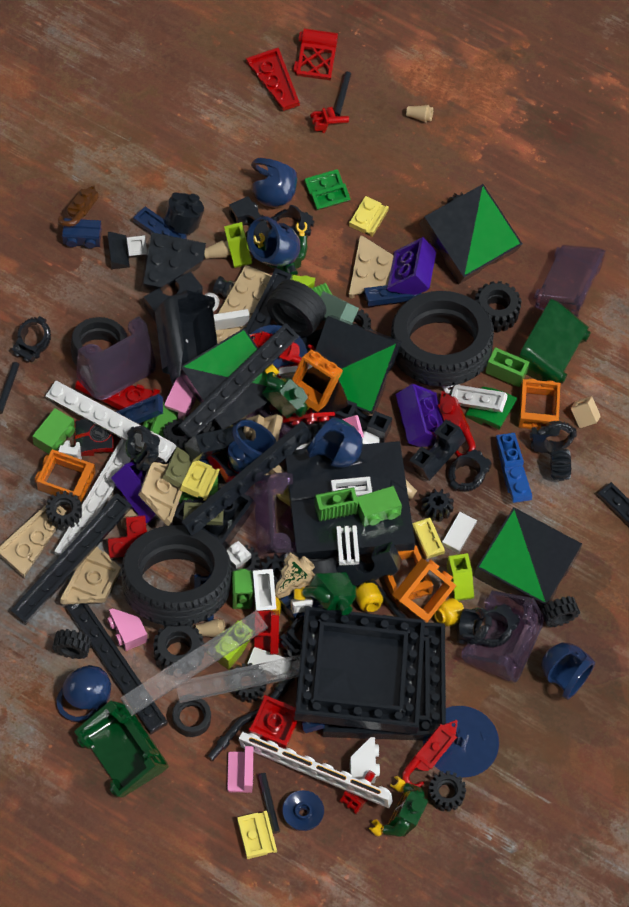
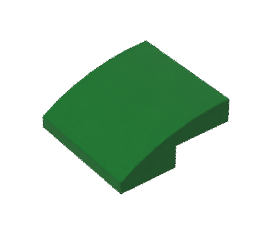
M338 169L304 179L306 189L316 210L351 200L346 184H343Z
M482 386V388H481V389H487V390H493V391L503 392V391H500V390H497V389H493V388H489V387H483V386ZM506 393L508 397L502 413L469 408L465 417L481 425L485 422L500 430L515 405L517 397Z

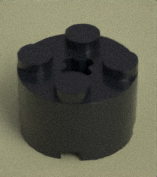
M172 193L164 215L165 224L168 227L172 226L175 228V232L181 234L193 233L195 229L199 228L204 212V205L199 200L200 197L194 193Z

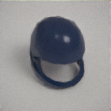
M266 158L254 159L251 164L252 168L267 177L252 184V191L257 201L267 207L275 208L289 203L296 191L297 172L279 161ZM258 165H265L268 168V170H265Z
M267 216L259 217L250 225L247 233V242L251 253L256 259L267 265L279 267L295 262L300 253V239L291 227L284 223H277ZM262 221H268L273 227L268 233L265 251L255 246L253 238L255 227Z
M332 417L315 435L307 448L306 454L310 458L317 454L324 455L331 459L330 466L349 467L360 457L363 439L354 426L342 419Z
M252 420L239 421L232 429L235 441L228 446L230 465L236 472L240 473L277 442L275 437L259 423ZM241 426L250 427L255 430L256 437L253 441L242 440L237 429Z
M561 642L549 648L543 656L541 666L546 679L551 683H557L564 690L562 697L569 700L585 683L595 666V661L578 646Z
M92 665L80 667L70 673L57 696V707L60 714L67 720L82 723L104 707L111 693V682L107 673L100 667ZM62 695L72 706L80 709H92V711L88 715L81 717L69 715L61 704Z

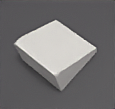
M306 597L304 600H290L292 613L304 612L305 606L312 607V599Z

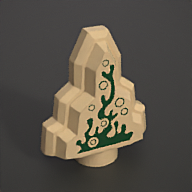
M291 552L284 560L285 566L281 570L282 578L277 582L275 588V595L278 598L290 595L295 588L301 589L310 585L315 576L312 571L315 566L308 558L303 556L299 559Z

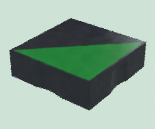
M484 184L426 215L419 224L432 245L441 254L445 265L458 285L478 274L486 266L497 263L513 254L523 244Z
M329 315L327 316L315 352L320 353L322 357L335 363L343 370L339 381L344 389L347 400L356 403L358 409L373 414L378 409L385 390L387 376L394 365L402 341L379 332L368 331L355 323Z
M243 328L182 365L180 376L192 394L203 403L259 348L246 329ZM265 371L213 420L217 430L231 428L251 414L271 405L262 395V392L267 387V373Z
M513 507L476 567L474 577L499 591L510 594L519 602L542 614V608L546 604L549 605V602L552 601L559 583L567 575L578 557L582 543Z

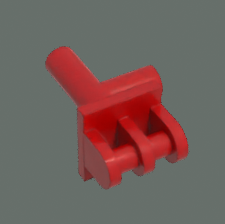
M328 107L326 110L322 108L321 111H314L310 114L313 119L312 123L315 125L314 129L322 131V133L326 132L328 124L349 123V116H335L333 107Z
M369 770L363 779L371 783L376 774ZM348 791L344 792L340 800L341 803L347 804L348 809L352 808L355 814L368 801Z

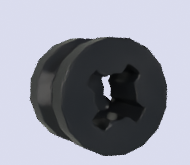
M219 276L215 282L213 293L222 294L224 298H227L234 286V281H226L224 277Z

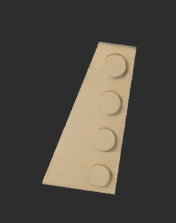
M46 505L0 546V557L24 578L58 528V525L54 527L52 522L48 521ZM61 506L56 510L59 515L67 514L66 510Z

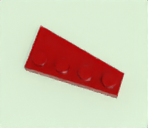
M279 47L246 58L248 65L283 111L300 106Z
M86 372L82 374L75 384L76 389L119 410L157 394L160 395L159 389L149 390L145 389L143 385L137 384V386L126 384V381L123 380L113 381L109 380L107 376L91 375Z

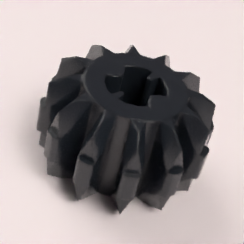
M563 448L552 450L550 455L551 477L553 480L558 481L569 480L572 469L570 451Z
M434 488L432 493L427 491L425 497L422 498L421 503L423 505L421 510L425 512L426 517L432 516V521L438 518L441 522L443 517L448 519L450 513L453 512L454 500L450 498V493L444 494L443 489L437 492Z

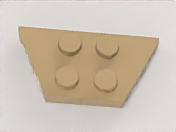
M360 236L349 298H355V295L364 293V288L388 285L394 255L364 236Z
M153 462L147 470L139 496L169 526L173 520L182 491L180 488L162 479L169 463Z
M96 547L76 569L60 599V603H105L121 572V567L115 561H112L105 551L102 552Z

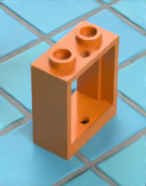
M311 349L302 357L292 380L299 387H302L308 396L305 403L319 412L327 405L343 370L335 363L322 357L320 353ZM309 364L331 378L324 394L319 393L302 381Z
M523 379L520 392L518 428L532 429V427H537V430H539L541 426H546L548 422L559 421L561 383ZM526 393L553 396L552 415L525 412Z
M52 449L50 454L46 455L43 460L42 470L36 474L37 490L57 496L56 492H60V495L63 494V491H66L67 495H69V492H72L73 497L76 495L82 503L96 474L95 464ZM55 464L82 473L74 491L47 482Z
M416 545L414 550L397 551L401 560L413 557L417 564L422 558ZM428 573L422 579L423 582H420L408 596L409 599L415 600L432 594L433 583ZM393 575L383 576L396 605L402 604L392 595L398 588Z
M421 558L392 595L427 623L457 585L451 581L453 577L446 571L441 573L437 570L440 566L431 559L427 562ZM430 570L444 583L422 609L409 599L408 596Z

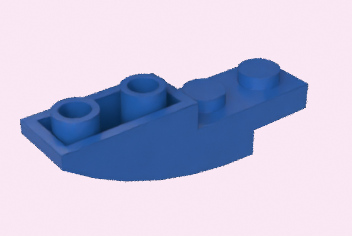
M515 433L496 435L504 481L513 503L532 500L531 489L523 467L524 460Z

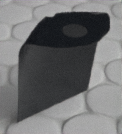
M315 367L307 369L302 381L319 393L324 394L331 378ZM339 380L327 405L319 412L312 409L313 413L337 412L349 405Z

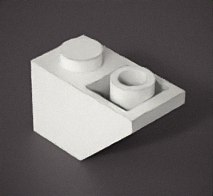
M370 737L351 756L350 774L358 780L363 779L369 770L376 774L371 783H375L376 776H380V765L376 764L375 758L379 757V745L375 744V737Z

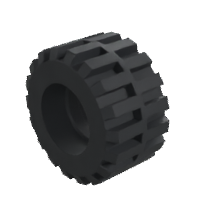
M498 281V283L490 282V285L484 284L483 288L478 290L475 301L489 314L496 332H500L501 329L506 331L508 327L512 328L514 326V323L518 320L522 302L521 298H519V292H515L516 289L513 286L509 287L508 283L502 284L501 281ZM498 303L506 309L495 310L489 304Z
M193 625L164 626V630L160 628L158 635H155L153 643L154 659L157 666L161 667V671L164 673L168 671L170 676H173L175 673L177 677H182L181 674L185 673L187 676L190 675L191 670L195 672L197 666L202 664L204 641L197 627L193 629ZM177 642L185 643L190 647L186 654L179 656L171 654L167 649L170 645Z

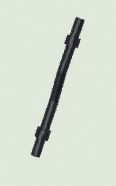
M290 671L285 679L274 687L275 691L270 697L278 700L280 696H283L288 691L287 687L297 676ZM259 708L238 718L226 734L220 736L216 741V746L207 755V758L214 761L222 750H226L230 745V740L240 728L255 719Z

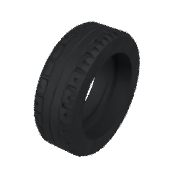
M431 291L420 294L404 303L393 318L391 337L402 341L395 363L406 375L427 385L443 387L465 383L479 375L486 368L492 355L494 337L492 320L479 303L463 294L451 291ZM445 322L455 324L468 331L474 338V342L461 352L438 355L420 349L412 342L410 336L415 330L424 325Z
M169 525L150 530L137 538L124 554L122 560V588L125 599L137 614L160 625L187 626L204 621L219 611L229 597L231 590L230 556L218 539L203 530H200L193 536L187 532L184 525ZM169 559H186L196 562L211 574L204 584L184 592H167L157 589L142 577L151 566Z

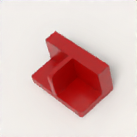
M279 610L255 611L254 647L270 650V654H278Z

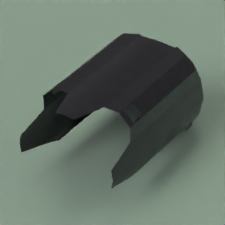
M185 290L182 293L168 297L159 305L155 312L162 371L170 375L172 385L180 377L182 365L218 344L213 314L215 306L214 297Z

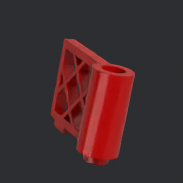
M306 28L300 31L299 42H302L299 61H295L294 72H297L296 76L331 81L338 33ZM304 49L312 50L314 55L307 58L304 54ZM324 52L332 53L331 57L327 60H324L321 54ZM318 57L322 63L315 67L311 60ZM307 63L312 68L308 72L301 71V67ZM325 66L329 72L328 74H321L318 69Z

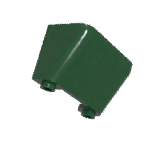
M550 299L524 344L519 357L530 362L526 375L538 381H554L563 384L568 375L565 373L566 367L579 344H582L583 341L587 342L591 332L588 331L589 326L554 299Z
M109 701L74 731L78 737V743L83 748L87 747L94 751L112 778L109 788L116 797H125L169 768L167 761L137 717L124 703Z

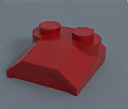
M264 695L256 717L249 728V732L267 741H273L278 747L286 749L298 721L294 720L295 707Z

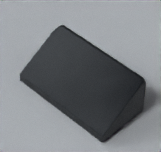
M108 232L111 269L130 268L126 235Z

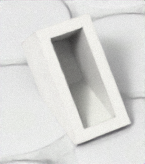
M273 569L252 570L256 611L276 609Z

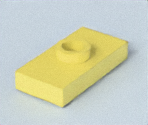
M431 518L412 523L413 531L426 559L445 553Z

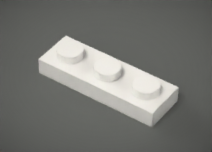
M455 385L451 394L452 397L457 398L460 406L501 413L508 397L505 392Z

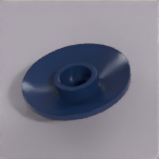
M306 790L296 791L290 794L283 804V817L287 824L296 830L308 831L314 829L323 819L324 805L321 799L313 792ZM301 810H304L307 812V814L305 816H301L299 812Z

